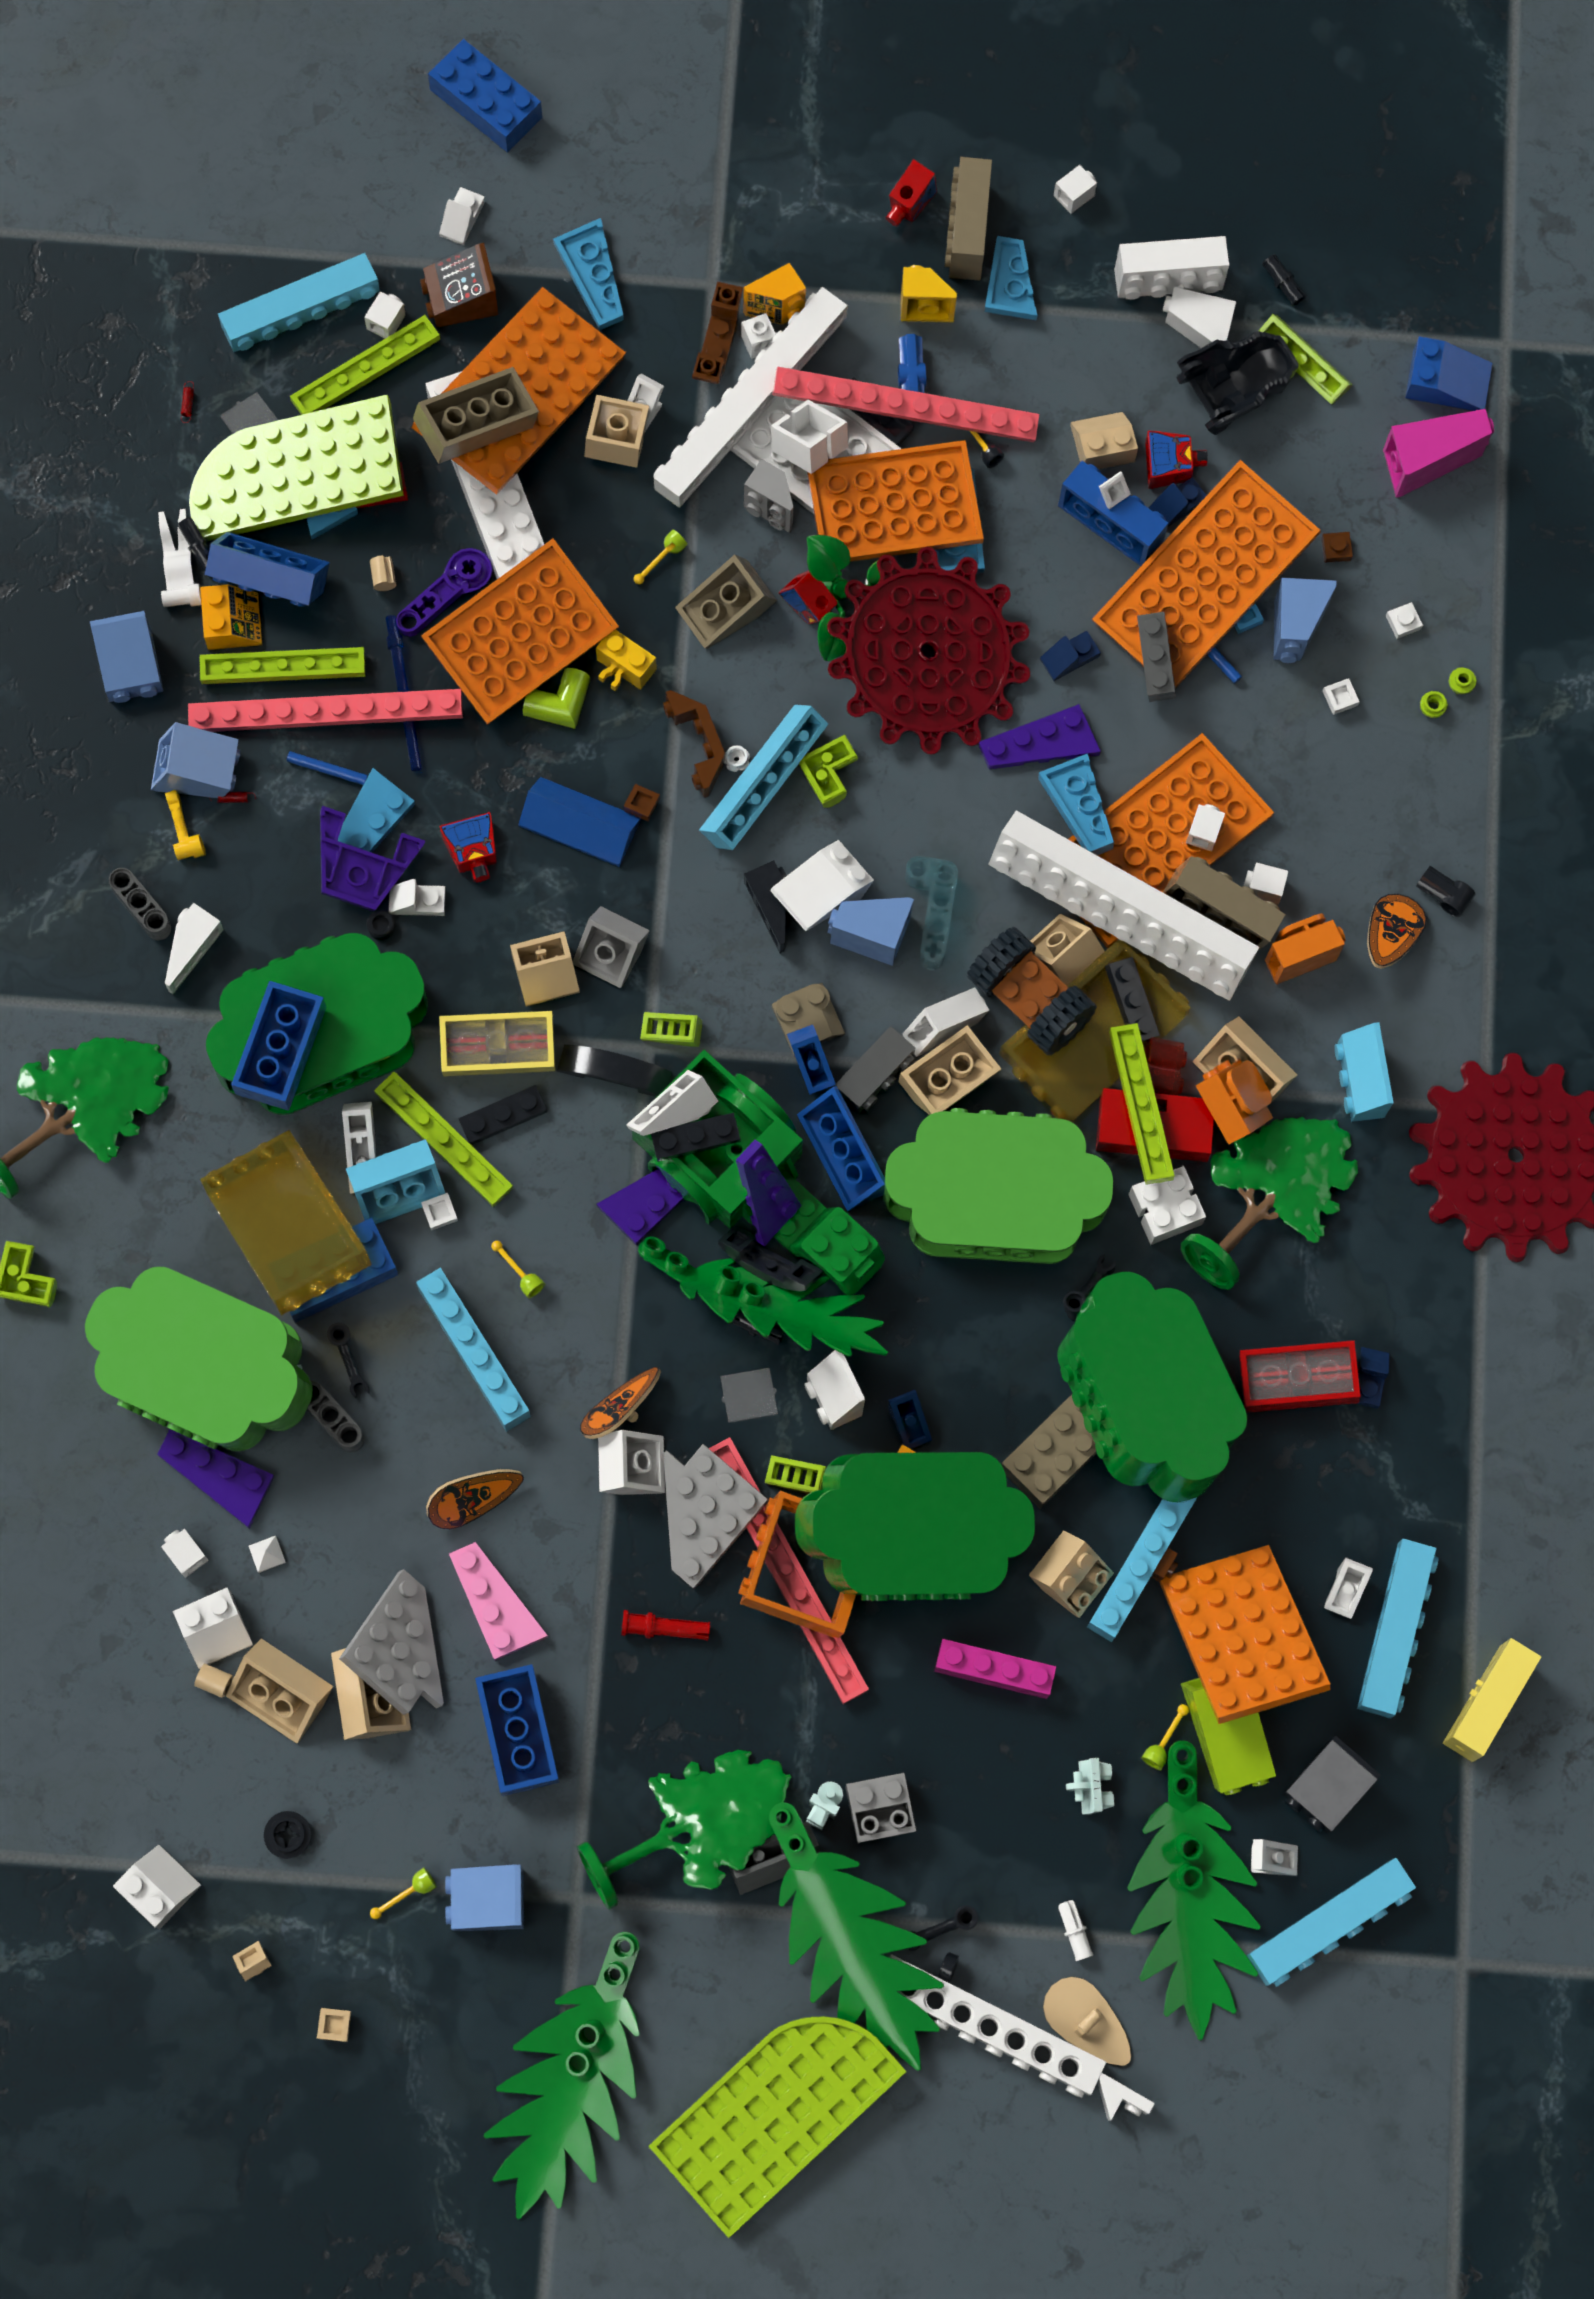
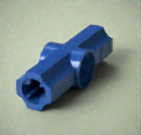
M906 334L903 337H899L900 364H898L899 388L925 393L926 365L923 363L922 337L916 334Z

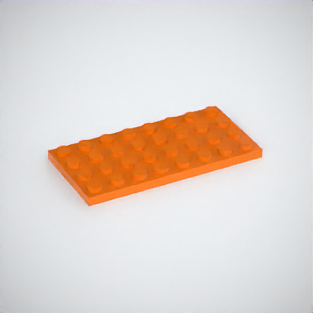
M542 287L442 392L445 393L514 367L539 411L533 428L455 457L452 460L497 495L623 360L626 352ZM413 422L412 429L422 436L416 423Z
M1239 460L1092 618V621L1144 667L1137 616L1164 612L1176 689L1321 533V530L1244 462Z
M1201 733L1103 811L1106 814L1114 846L1112 850L1097 856L1163 893L1175 870L1190 856L1194 858L1200 857L1209 863V867L1272 818L1274 812L1207 737ZM1199 804L1203 806L1213 805L1225 813L1212 852L1186 843ZM1074 835L1068 839L1080 846ZM1080 917L1107 948L1119 940L1116 936Z

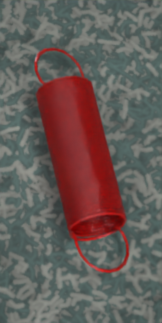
M184 387L181 415L191 419L194 389Z
M228 792L224 797L217 796L219 803L247 802V792Z

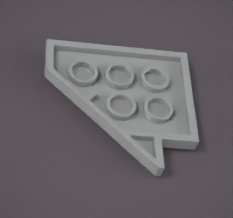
M702 1444L686 1465L681 1463L669 1451H665L663 1454L671 1568L694 1589L697 1588L769 1500L704 1444Z
M403 1569L396 1574L339 1660L404 1715L410 1712L420 1695L435 1708L441 1707L444 1701L425 1587Z

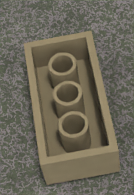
M960 157L959 167H954L945 267L950 268L949 278L979 281L981 279L992 160Z
M514 367L418 402L413 420L438 464L533 428L539 411Z
M1190 856L1175 870L1163 891L1164 894L1259 947L1258 950L1271 941L1286 915L1280 911V908L1275 903L1260 899L1256 896L1255 891L1246 886H1239L1233 882L1231 876L1210 868L1209 863L1200 857L1194 858Z
M1072 1395L1001 1464L1006 1476L1039 1509L1097 1454L1094 1439L1091 1433L1087 1432L1084 1426L1083 1415L1080 1409L1075 1406Z

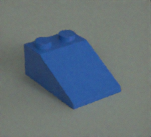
M1419 336L1413 350L1405 398L1471 411L1485 409L1492 362L1446 341Z

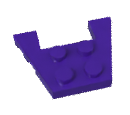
M322 806L320 810L321 894L375 911L421 850L425 840L401 833L393 859H389L339 842L338 838L346 813Z

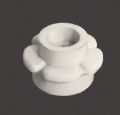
M741 746L730 747L725 752L724 763L727 769L733 772L745 770L749 765V752ZM738 757L739 761H735L734 758Z

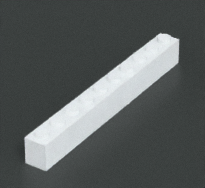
M823 287L817 294L812 293L806 300L800 313L795 312L792 315L787 328L783 332L780 330L772 339V345L767 350L763 349L757 355L755 364L750 370L746 368L741 373L733 389L730 387L725 391L720 404L716 408L713 406L709 409L704 417L705 421L699 427L695 426L690 431L687 437L688 440L682 446L678 445L673 450L670 456L671 459L667 464H662L657 468L653 475L654 489L680 508L777 398V396L772 395L776 368L784 367L801 370L847 318L848 305Z

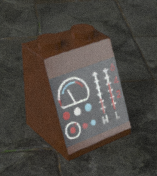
M484 243L477 244L423 268L424 279H420L423 295L429 296L430 302L425 303L429 319L434 318L436 328L498 315L496 290Z

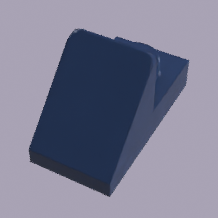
M1192 477L1178 487L1175 483H1172L1149 506V509L1161 513L1168 522L1169 527L1191 513L1207 495Z
M1085 631L1070 640L1067 636L1062 637L1040 657V661L1052 680L1055 681L1100 657L1101 652L1088 631Z
M1361 1347L1357 1364L1360 1401L1356 1404L1379 1408L1384 1381L1389 1374V1353Z
M915 1390L888 1400L889 1414L896 1424L904 1446L912 1449L932 1441Z

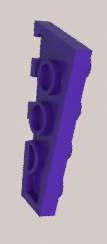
M1079 704L980 741L978 745L989 770L1021 766L1024 763L1030 762L1045 763L1065 758V760L1075 759L1077 756L1087 753L1090 757L1099 756L1101 752Z
M754 1140L736 1159L742 1186L747 1190V1196L745 1197L747 1205L752 1209L753 1215L750 1216L752 1225L757 1228L756 1240L765 1246L784 1224L796 1214L802 1205L763 1144Z
M657 1169L597 1203L596 1206L637 1245L684 1198L677 1189H673L661 1170Z
M169 1429L157 1453L162 1460L250 1529L274 1479V1475L217 1449H212Z

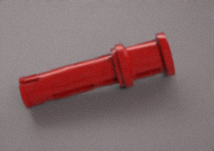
M624 1610L621 1636H626L628 1633L645 1635V1638L648 1639L653 1637V1635L708 1641L710 1622L655 1617V1614L652 1612L643 1615L629 1613L628 1610Z

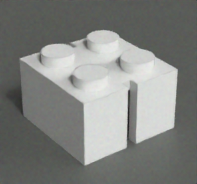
M806 400L791 411V416L787 414L771 425L772 451L812 474L826 464L828 458L833 459L848 448L847 421L814 402Z
M1184 1166L1173 1170L1175 1175L1173 1181L1148 1185L1144 1181L1131 1187L1129 1197L1138 1217L1143 1216L1141 1224L1150 1245L1201 1226L1206 1218L1197 1195L1191 1196L1194 1188Z

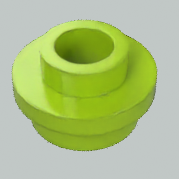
M1457 668L1449 676V686L1457 694H1468L1476 685V676L1470 669ZM1458 678H1466L1467 683H1461Z
M1430 691L1421 698L1420 709L1427 717L1438 718L1445 713L1447 700L1442 693ZM1429 703H1436L1438 708L1433 709L1429 707Z

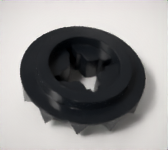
M293 1811L277 1813L271 1817L264 1829V1842L267 1849L273 1855L283 1859L298 1857L308 1848L311 1839L309 1823L302 1815ZM288 1822H290L291 1832L300 1835V1837L291 1838L288 1848H286L285 1840L275 1836V1834L285 1832Z

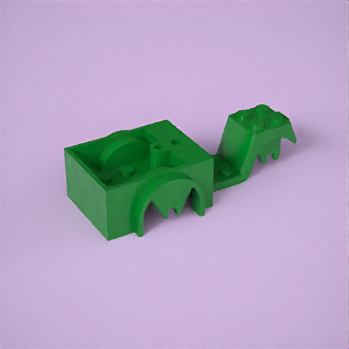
M703 1050L662 1092L687 1070L702 1076L718 1102L711 1108L708 1114L692 1122L734 1112L741 1142L657 1162L651 1134L642 1136L632 1131L633 1140L652 1157L648 1162V1169L653 1172L656 1168H659L673 1189H677L685 1200L697 1203L703 1211L705 1222L708 1225L718 1218L731 1229L742 1217L752 1225L750 1216L753 1213L751 1207L746 1202L747 1190L742 1186L736 1159L754 1140H757L763 1144L802 1205L796 1214L773 1237L792 1255L804 1257L822 1269L845 1295L856 1294L881 1268L885 1260V1255L877 1240L842 1208H826L796 1181L798 1173L794 1164L802 1156L803 1139L796 1134V1128L789 1116L755 1082L742 1074L737 1073L733 1076L708 1052Z

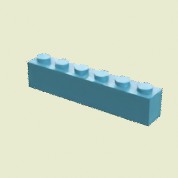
M363 253L218 313L220 324L233 352L247 350L257 342L271 340L281 332L295 330L305 322L321 319L329 312L345 309L353 302L373 297L377 292H380L378 278L366 254Z
M794 705L699 829L716 848L733 850L828 726L824 718L812 706Z
M439 1268L417 1281L416 1284L419 1292L505 1431H509L530 1418L529 1409L442 1269Z
M1196 1498L1184 1502L1161 1500L1087 1628L1110 1642L1113 1641Z
M1402 1539L1397 1545L1357 1706L1359 1710L1387 1718H1392L1396 1715V1712L1400 1713L1402 1710L1405 1696L1400 1694L1403 1684L1407 1685L1409 1682L1411 1668L1407 1666L1410 1656H1415L1418 1646V1640L1414 1639L1416 1629H1421L1425 1612H1422L1421 1609L1423 1601H1428L1432 1585L1428 1584L1430 1573L1434 1574L1438 1565L1439 1558L1435 1556V1547Z
M1394 1858L1246 1956L1264 1984L1267 1986L1274 1983L1277 1987L1291 1978L1288 1972L1297 1966L1302 1971L1314 1963L1315 1960L1312 1956L1321 1950L1326 1955L1339 1946L1337 1940L1344 1935H1347L1350 1939L1364 1930L1361 1924L1371 1918L1374 1923L1388 1914L1385 1908L1395 1902L1398 1907L1411 1899L1412 1896L1409 1892L1416 1887L1398 1859Z

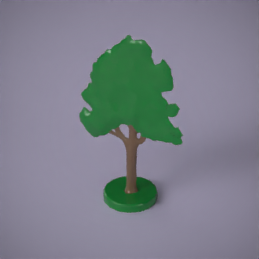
M96 1037L89 1042L80 1043L76 1050L73 1048L50 1050L48 1054L49 1067L46 1071L42 1070V1063L39 1061L26 1063L20 1069L17 1091L20 1096H25L33 1101H39L45 1111L46 1118L36 1132L0 1158V1193L9 1199L18 1194L19 1187L8 1168L56 1134L72 1135L75 1133L78 1139L97 1155L98 1160L104 1163H109L112 1157H116L120 1148L115 1146L118 1133L120 1132L124 1137L139 1134L140 1127L132 1123L134 1119L133 1112L137 1109L147 1115L153 1114L167 1099L169 1087L156 1085L159 1076L167 1072L169 1061L167 1057L159 1053L158 1049L160 1046L158 1044L152 1045L150 1043L142 1044L137 1041H127L125 1038L105 1037L100 1039ZM57 1104L65 1105L68 1111L65 1115L55 1120L54 1109ZM69 1123L73 1124L71 1128L66 1129V1125Z
M1303 1117L1297 1119H1276L1269 1125H1264L1259 1134L1252 1133L1235 1141L1234 1146L1237 1151L1235 1159L1231 1157L1228 1150L1216 1152L1212 1156L1211 1176L1213 1182L1217 1186L1237 1189L1247 1202V1209L1244 1217L1220 1244L1201 1234H1190L1183 1240L1181 1252L1184 1259L1201 1278L1220 1289L1229 1290L1234 1287L1239 1281L1240 1272L1228 1253L1236 1247L1256 1223L1263 1219L1272 1220L1280 1217L1285 1224L1304 1235L1307 1241L1319 1242L1320 1237L1324 1236L1325 1228L1324 1225H1320V1212L1322 1211L1329 1215L1340 1211L1339 1203L1331 1201V1193L1329 1191L1331 1186L1345 1191L1349 1189L1355 1176L1358 1174V1161L1344 1160L1345 1151L1351 1147L1350 1133L1339 1128L1336 1119L1306 1120ZM1260 1189L1266 1193V1197L1256 1206L1253 1195L1255 1190ZM1275 1208V1211L1269 1214V1209Z

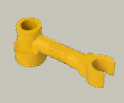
M176 790L166 792L167 803L174 820L179 843L173 844L177 859L181 860L191 856L198 858L206 855L200 834L190 837L188 835L179 794H177Z

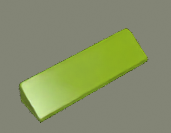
M1272 314L1259 329L1260 332L1279 335L1284 339L1299 364L1296 372L1331 405L1353 386L1350 381L1279 316Z

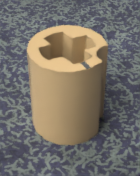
M382 555L372 558L370 560L374 589L377 591H388L395 588L396 580L392 557H384Z
M204 1663L196 1677L194 1686L223 1698L231 1685L233 1675Z

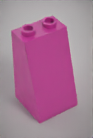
M1486 409L1392 426L1383 451L1395 496L1401 497L1481 457L1486 446L1489 444L1491 435L1494 433V424L1492 419L1488 418Z

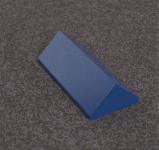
M540 777L528 791L518 825L531 832L620 867L641 818Z
M834 1086L799 1112L797 1116L848 1212L882 1196L885 1177L837 1086Z

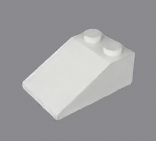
M837 840L818 851L773 886L770 891L801 927L807 931L830 918L833 909L838 910L842 901H858L862 899L874 880L844 845Z
M834 1350L807 1374L808 1382L804 1384L811 1399L816 1398L820 1406L816 1410L822 1424L828 1423L831 1430L861 1417L865 1398L844 1354Z

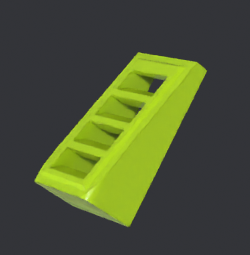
M644 1012L640 1039L650 1042L699 1047L702 1020L697 1015ZM654 1020L658 1021L656 1034H652ZM665 1022H669L667 1035H663ZM676 1023L680 1024L679 1036L675 1035ZM688 1025H690L689 1036H686Z
M771 1455L765 1484L809 1494L816 1490H822L823 1475L827 1467ZM780 1464L785 1465L781 1480H777ZM794 1467L795 1473L793 1481L788 1482L791 1468ZM803 1470H806L807 1474L804 1485H801L800 1481ZM815 1473H818V1474H817V1478H816L815 1487H811V1486H812V1482H813V1478H814V1474H815Z

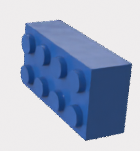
M464 39L428 73L430 90L507 153L543 118L541 101Z
M1081 461L1063 482L1058 507L1135 563L1142 566L1164 542L1168 522L1161 513L1147 508L1143 501L1135 495L1128 496L1111 509H1108L1099 486L1109 479L1103 476L1096 466L1088 465Z
M226 532L210 545L205 575L213 577V580L218 583L226 584L231 582L238 584V587L242 590H258L265 592L264 595L269 598L280 599L282 597L290 600V603L293 605L304 607L310 605L323 594L330 562Z
M269 980L231 1084L236 1095L287 1111L290 1110L327 1008L323 997Z
M373 1218L268 1265L294 1323L398 1275Z
M533 1664L476 1677V1685L501 1795H511L560 1783Z

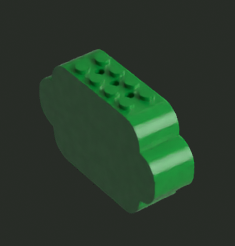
M348 933L339 937L330 936L323 939L317 946L300 948L294 952V955L288 958H276L270 961L268 966L259 970L257 968L249 969L242 974V977L231 981L224 988L220 996L219 1005L223 1019L211 1028L206 1039V1051L221 1085L228 1092L236 1095L231 1084L269 980L323 997L327 1008L290 1110L287 1111L260 1102L271 1113L288 1115L405 1066L412 1058L415 1050L412 1028L416 1027L424 1019L428 1009V1000L420 972L414 961L405 954L399 952L380 954L377 945L369 937L358 933Z
M1119 1272L1102 1278L1081 1306L1076 1316V1322L1059 1345L1057 1356L1061 1367V1376L1068 1383L1072 1391L1073 1402L1083 1415L1084 1426L1094 1439L1097 1455L1103 1459L1107 1470L1117 1481L1129 1486L1149 1484L1156 1495L1170 1502H1184L1199 1497L1226 1467L1229 1460V1449L1246 1427V1410L1195 1303L1187 1294L1173 1288L1155 1290L1147 1279L1133 1272Z
M982 1452L862 1453L842 1455L834 1459L827 1466L823 1475L822 1490H816L807 1494L798 1504L795 1513V1535L797 1542L807 1555L823 1560L824 1573L829 1584L841 1593L861 1595V1600L888 1601V1595L889 1600L971 1599V1593L990 1592L997 1588L1004 1580L1008 1569V1557H1014L1023 1553L1031 1544L1035 1532L1034 1509L1031 1501L1020 1490L1007 1487L1006 1474L1001 1463L993 1456Z

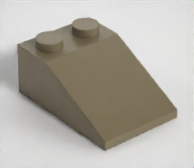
M734 554L675 608L703 647L708 649L757 619L777 600L749 561Z

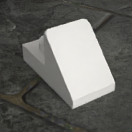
M460 187L454 201L449 199L447 202L439 235L464 245L485 203V197Z
M640 374L636 378L628 401L649 405L646 431L662 406L659 398L664 386Z
M416 879L396 884L390 890L389 913L391 915L444 916L445 886H418Z
M1345 1558L1337 1570L1336 1580L1324 1608L1351 1619L1373 1568Z
M1263 1839L1253 1840L1251 1871L1253 1873L1297 1876L1298 1846Z
M1101 2073L1097 2081L1108 2121L1112 2120L1121 2101L1126 2103L1124 2108L1136 2116H1140L1141 2113L1149 2114L1155 2104Z

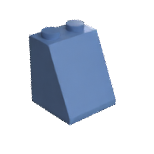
M1295 578L1281 579L1274 599L1273 659L1281 660L1284 663L1301 661L1329 606L1336 588V581Z
M145 611L90 621L105 692L109 702L123 703L133 697H152L158 692H163L153 635Z
M175 722L159 739L151 790L157 792L176 790L177 794L217 798V796L224 797L229 791L233 790L236 782V775H233V770L240 758V750L237 749L238 739Z
M906 897L842 901L838 910L833 909L828 922L829 928L827 933L831 934L830 944L893 966L911 919L914 899Z
M521 1865L451 1869V1876H446L445 1890L446 1894H451V1906H446V1924H451L452 1931L524 1929V1877Z

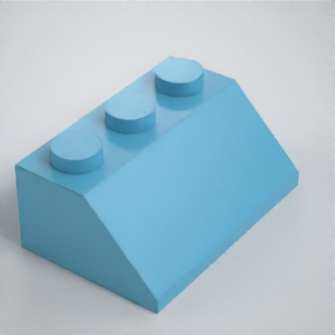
M1378 1022L1342 1034L1338 1044H1335V1056L1337 1061L1341 1060L1342 1070L1339 1072L1341 1087L1346 1088L1347 1097H1344V1108L1346 1114H1350L1351 1122L1385 1118L1394 1103L1381 1029Z
M426 1139L346 1168L364 1220L373 1218L375 1224L422 1207L421 1202L445 1194Z

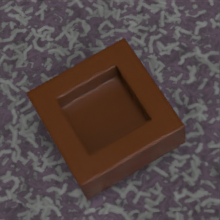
M1350 532L1325 533L1322 535L1321 540L1325 563L1352 560Z
M635 784L623 806V811L649 821L660 800V794Z
M1167 1548L1151 1577L1159 1582L1165 1576L1171 1578L1178 1566V1563L1174 1561L1178 1553Z

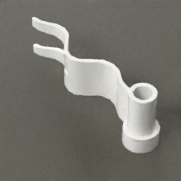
M180 509L178 523L186 518V509ZM158 512L167 586L166 591H161L163 607L190 604L191 607L202 605L201 590L199 584H194L191 550L187 549L189 545L178 527V550L175 551L164 512Z

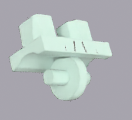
M1099 1758L1079 1761V1771L1073 1772L1074 1783L1066 1784V1790L1075 1791V1802H1081L1082 1815L1102 1812L1103 1809L1114 1807L1112 1791L1101 1792V1781L1111 1780V1764L1099 1762Z
M826 1782L822 1784L818 1793H813L808 1806L812 1810L806 1822H809L811 1826L821 1831L828 1818L830 1817L834 1820L840 1807L837 1805L842 1801L843 1791L837 1783Z

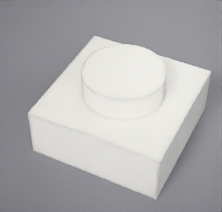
M1412 602L1390 610L1386 614V618L1397 639L1419 631L1423 627Z
M1349 678L1326 686L1322 691L1333 715L1359 705L1360 701Z
M448 1193L421 1202L431 1231L458 1221Z

